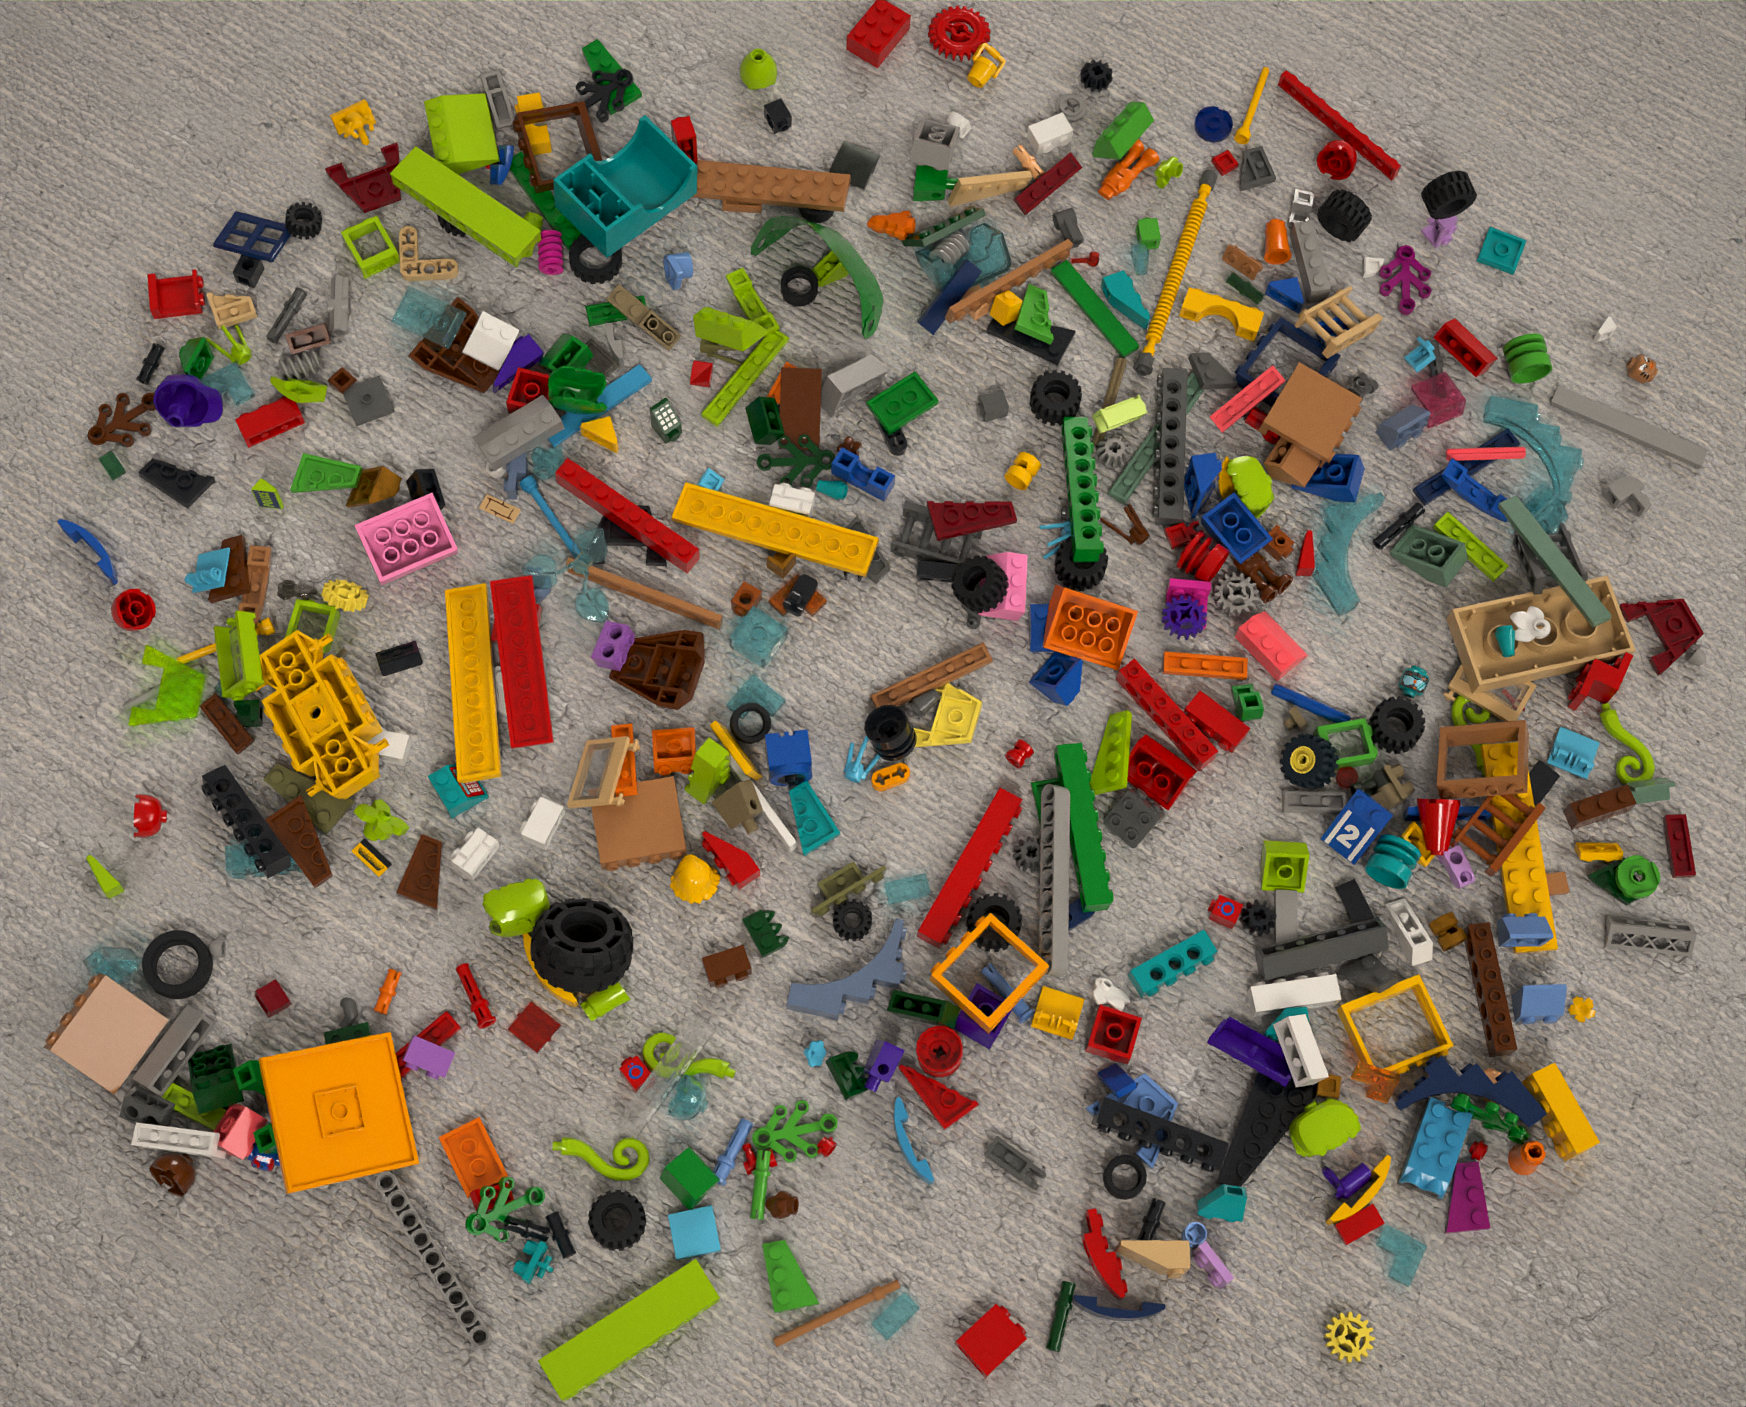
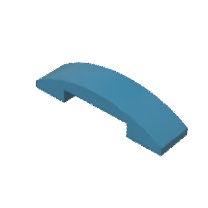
M898 1097L895 1101L893 1116L897 1143L910 1168L920 1179L931 1185L934 1183V1177L927 1160L924 1159L917 1162L902 1126L903 1123L908 1122L909 1117L901 1097Z

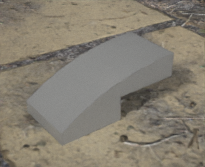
M1295 189L1288 227L1292 228L1296 222L1309 221L1315 193Z
M605 323L606 339L610 353L620 368H624L622 340L614 341L613 323Z

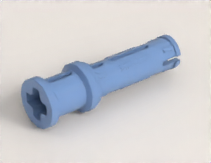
M992 963L988 964V968L985 966L981 972L1004 999L1014 991ZM1023 998L1012 1009L1019 1018L1020 1024L1027 1021L1035 1013V1010L1030 1009Z
M740 1119L725 1151L716 1159L717 1164L713 1172L720 1179L717 1184L721 1186L727 1184L726 1179L731 1169L735 1168L736 1163L734 1161L754 1126L746 1119Z

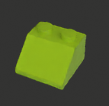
M1263 840L1261 890H1292L1304 893L1310 856L1306 843Z

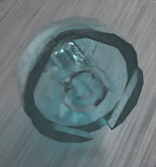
M685 1074L675 1089L677 1090L675 1098H671L668 1107V1115L683 1121L697 1117L700 1112L704 1113L709 1103L708 1100H705L707 1092L702 1082L693 1076Z

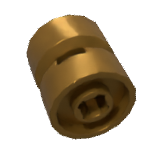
M1453 912L1446 913L1428 924L1433 935L1439 937L1437 942L1443 952L1460 945L1468 939L1463 928L1457 926L1459 921Z

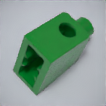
M917 165L913 201L944 200L946 189L953 190L958 179L948 178V170L940 171L932 166Z

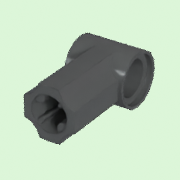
M1069 208L1053 213L1052 218L1055 228L1061 231L1064 240L1069 239L1073 244L1072 248L1082 244L1084 238L1077 225L1074 209Z

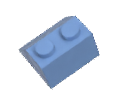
M1536 913L1525 914L1524 917H1516V914H1504L1503 917L1496 921L1499 947H1541L1554 938L1546 917H1538Z
M1566 984L1522 986L1511 996L1514 1021H1522V1024H1534L1535 1021H1543L1545 1024L1556 1023L1564 1015Z

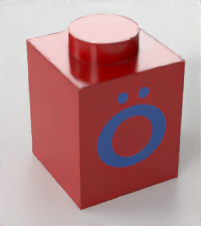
M1219 894L1216 900L1212 899L1207 911L1211 912L1208 919L1233 929L1243 904Z
M637 1055L633 1058L631 1056L620 1064L622 1066L619 1068L620 1074L636 1094L654 1081L653 1075Z

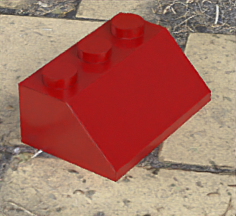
M1147 734L1136 743L1129 754L1127 781L1136 788L1143 790L1151 799L1167 810L1172 807L1197 773V770Z

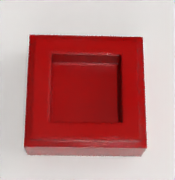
M1229 150L1213 157L1211 160L1221 176L1238 168L1239 165Z

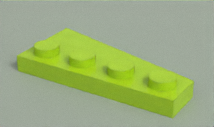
M1128 710L1110 714L1092 772L1091 782H1089L1090 789L1094 790L1095 795L1127 788L1132 713Z

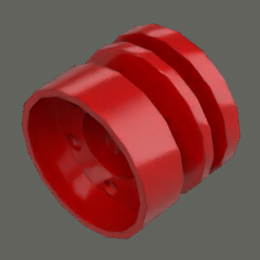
M1200 531L1184 547L1176 567L1181 570L1188 563L1185 569L1187 575L1195 568L1197 570L1194 576L1196 581L1211 582L1226 561L1230 551L1219 543L1211 550L1209 547L1212 538L1208 537L1202 544L1205 534Z
M934 1026L924 1031L920 1035L916 1047L919 1066L926 1074L938 1078L950 1076L957 1071L963 1056V1045L957 1033L946 1026ZM939 1049H942L944 1055H941L940 1058H936V1053L934 1052H938Z

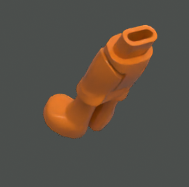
M1138 139L1128 150L1123 160L1117 162L1107 173L1098 193L1105 199L1110 200L1113 196H1118V194L1125 192L1139 173L1159 162V155L1151 148H1147L1144 151V145ZM1141 156L1140 160L1135 164V166L1131 170L1127 169L1136 159H1138Z

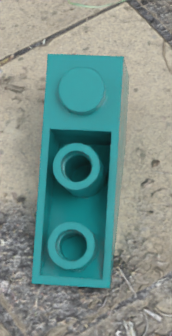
M1124 270L1103 277L1100 288L1108 303L1140 327L1146 329L1150 320V314L1146 308L1144 309L1140 294L1135 292L1131 277L1127 276Z

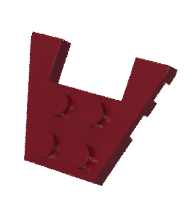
M397 142L380 148L387 165L353 178H348L342 162L325 168L326 174L363 213L401 200V189L393 185L390 175L400 163Z
M1684 598L1658 600L1657 602L1646 603V601L1638 602L1637 604L1622 603L1619 606L1627 623L1647 616L1665 647V652L1649 659L1657 676L1669 668L1704 634Z

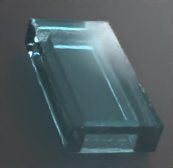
M926 873L884 883L889 905L931 895Z
M903 1292L871 1325L888 1341L920 1308Z

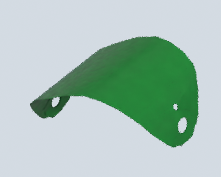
M788 216L769 219L754 240L751 247V255H759L791 229L797 226L810 225L824 239L851 275L860 295L862 335L864 339L871 337L877 330L882 314L883 294L878 281L854 247L838 231L820 224ZM765 238L762 246L758 248L759 243ZM873 319L872 326H871V328L868 330L869 324H870L871 320Z

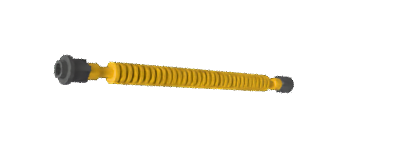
M1205 170L1202 173L1199 182V197L1192 202L1145 337L1148 341L1147 346L1140 352L1137 362L1133 365L1138 375L1146 376L1153 371L1155 344L1161 342L1208 203L1205 201L1206 197L1214 189L1218 177L1214 171Z

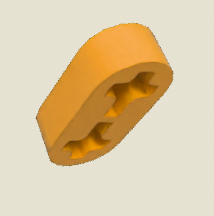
M897 763L877 770L872 775L871 785L877 791H885L902 785L909 780L910 769L904 763ZM900 769L901 772H905L903 778L899 775L894 776L897 774V770ZM880 776L882 779H888L884 780V784L881 785L880 782L876 783L877 777Z

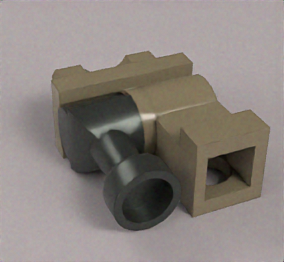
M1388 764L1374 772L1371 779L1363 784L1356 782L1350 785L1353 795L1359 788L1364 792L1375 789L1377 794L1371 797L1388 810L1403 804L1414 793L1415 788L1410 781L1402 785L1400 784L1398 779L1405 775L1400 764L1392 767Z

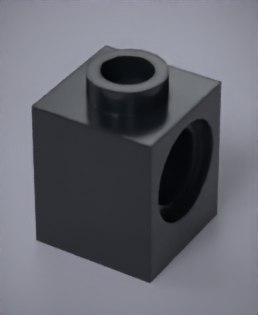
M782 98L764 105V117L774 134L784 132L792 127V116Z
M241 255L233 270L236 282L255 288L264 271L262 260Z

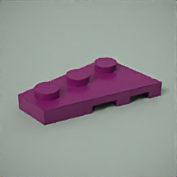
M1479 1161L1457 1163L1453 1173L1452 1193L1448 1207L1445 1234L1489 1230L1491 1227Z

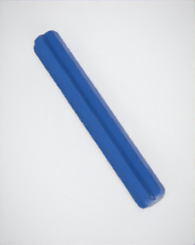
M1275 684L1271 691L1272 695L1334 723L1346 722L1351 719L1349 715L1280 684Z

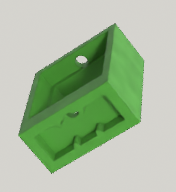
M1366 718L1316 727L1313 735L1324 738L1329 741L1328 734L1354 729L1360 730L1366 754L1340 758L1336 761L1339 767L1335 771L1370 765L1376 759L1378 751L1376 745L1372 743V728L1370 725H1367Z

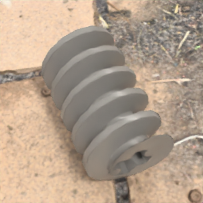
M955 231L931 251L929 260L936 268L949 270L970 251V245L961 232Z
M310 349V356L302 352V358L300 359L295 354L294 361L288 356L286 357V364L279 359V365L276 366L280 378L285 381L286 378L294 379V376L301 380L302 373L308 378L309 371L317 375V368L321 370L313 349Z

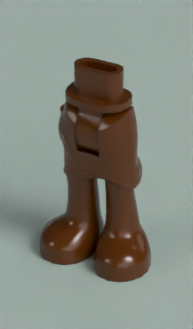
M1258 552L1242 564H1239L1230 555L1236 568L1244 573L1247 578L1250 577L1253 583H1256V587L1260 592V599L1263 603L1271 602L1275 599L1277 593L1279 595L1282 594L1293 581L1291 575L1287 573L1278 576ZM1258 571H1260L1264 575V577L1270 582L1271 585H1268L1259 576Z

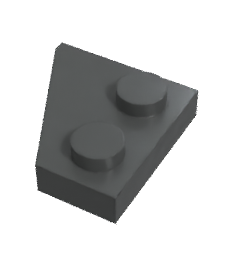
M1259 146L1245 150L1242 158L1240 192L1275 182L1276 176L1263 147Z
M1209 352L1190 354L1188 359L1201 390L1236 387L1238 384L1237 380Z
M1368 954L1337 972V977L1340 981L1348 979L1354 981L1355 986L1368 988L1377 993H1381L1398 983L1397 977L1373 954Z

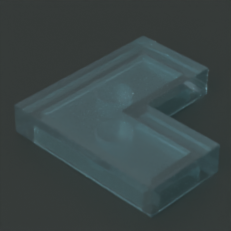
M235 362L200 380L205 386L216 389L220 394L228 390L236 405L255 397Z
M752 675L726 704V707L734 712L743 704L757 703L763 706L769 715L773 717L786 700L755 675ZM750 711L744 712L740 718L743 720Z
M1385 1225L1376 1246L1396 1256L1387 1277L1409 1287L1427 1245Z

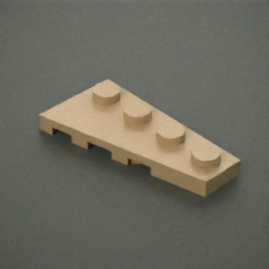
M1029 170L959 178L948 199L949 206L952 207L1022 190L1028 186L1032 178L1031 172Z

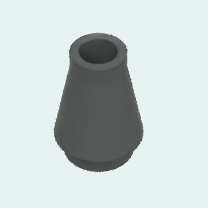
M933 688L931 691L913 698L909 706L919 718L922 715L925 716L941 697Z

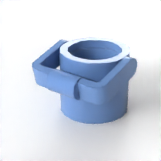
M689 252L664 255L665 278L672 290L675 291L681 288L682 279L693 277L692 259Z

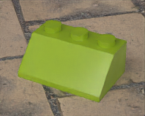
M704 307L693 315L696 337L742 352L768 333L767 329L753 321L728 314L727 312H721L711 307Z

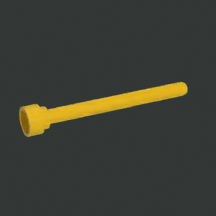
M1263 67L1243 125L1236 130L1234 140L1239 144H1247L1250 140L1251 133L1249 128L1269 74L1268 67Z
M269 617L261 620V623L254 627L257 635L269 636L275 633ZM216 643L180 656L176 659V663L183 665L216 652Z

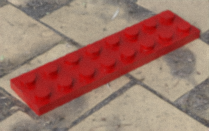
M533 576L490 581L511 749L554 743Z

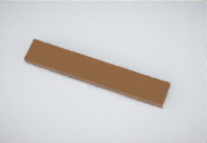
M984 642L874 693L870 695V698L875 708L883 705L899 707L912 701L913 698L931 691L933 688L937 689L992 663L993 659Z

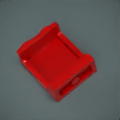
M193 269L192 275L165 279H158L155 273L147 274L149 306L154 319L203 313L202 306L205 305V297L201 293V288H204L203 277L198 275L196 269Z
M995 1304L954 1343L984 1378H987L993 1370L1027 1340L1025 1329L1019 1323L1014 1324L1009 1318L1011 1314L1003 1305L999 1307Z

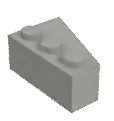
M871 354L867 357L859 358L851 365L846 364L837 372H830L825 377V383L821 390V406L832 418L837 414L838 408L843 405L846 407L851 405V399L857 395L862 397L880 385L887 370Z

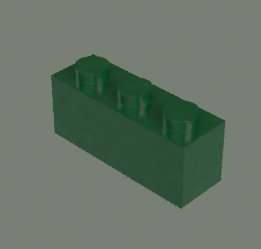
M893 990L887 1011L900 1018L954 1029L960 1008L945 1000Z

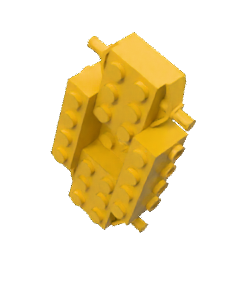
M296 630L260 654L262 680L265 683L257 688L256 692L266 685L276 689L275 692L261 700L265 707L263 710L266 716L272 720L274 732L281 737L283 741L282 747L292 759V767L297 772H302L311 777L316 776V784L306 789L308 795L313 797L318 792L324 790L333 797L346 800L381 777L379 774L378 754L389 746V743L385 738L375 745L367 743V741L383 730L347 662L343 658H338L332 654L323 659V647L333 641L332 636L327 633V635L318 640ZM316 708H320L321 713L319 717L314 719L313 711Z

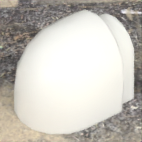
M954 111L946 119V124L960 127L958 138H964L971 130L969 120Z

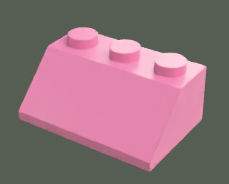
M1012 552L987 555L1005 572L1008 577L1009 588L1006 589L1007 595L1002 598L1003 602L997 604L998 607L995 609L990 608L989 612L983 610L978 615L1018 621L1025 613L1028 555ZM986 578L980 580L979 588L985 583Z

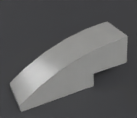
M496 70L481 74V82L497 129L512 126L515 118L500 71Z

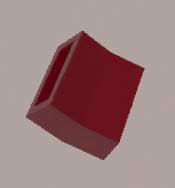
M276 979L255 990L254 997L268 1018L292 1005Z

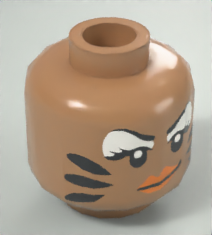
M1642 354L1637 355L1635 358L1631 357L1626 364L1628 377L1641 384L1651 382L1658 371L1656 362Z

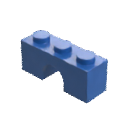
M844 448L840 449L831 465V474L884 502L895 484L894 474L878 466L875 470L868 469L860 462L859 456Z

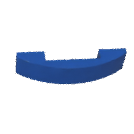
M1453 458L1450 459L1441 474L1447 484L1459 496L1480 511L1500 521L1507 522V518L1498 508L1499 503L1507 500V498L1501 494L1494 495L1467 475L1468 469Z
M59 519L57 523L75 544L83 539L101 558L97 562L98 567L116 585L118 578L115 567L101 543L81 526Z

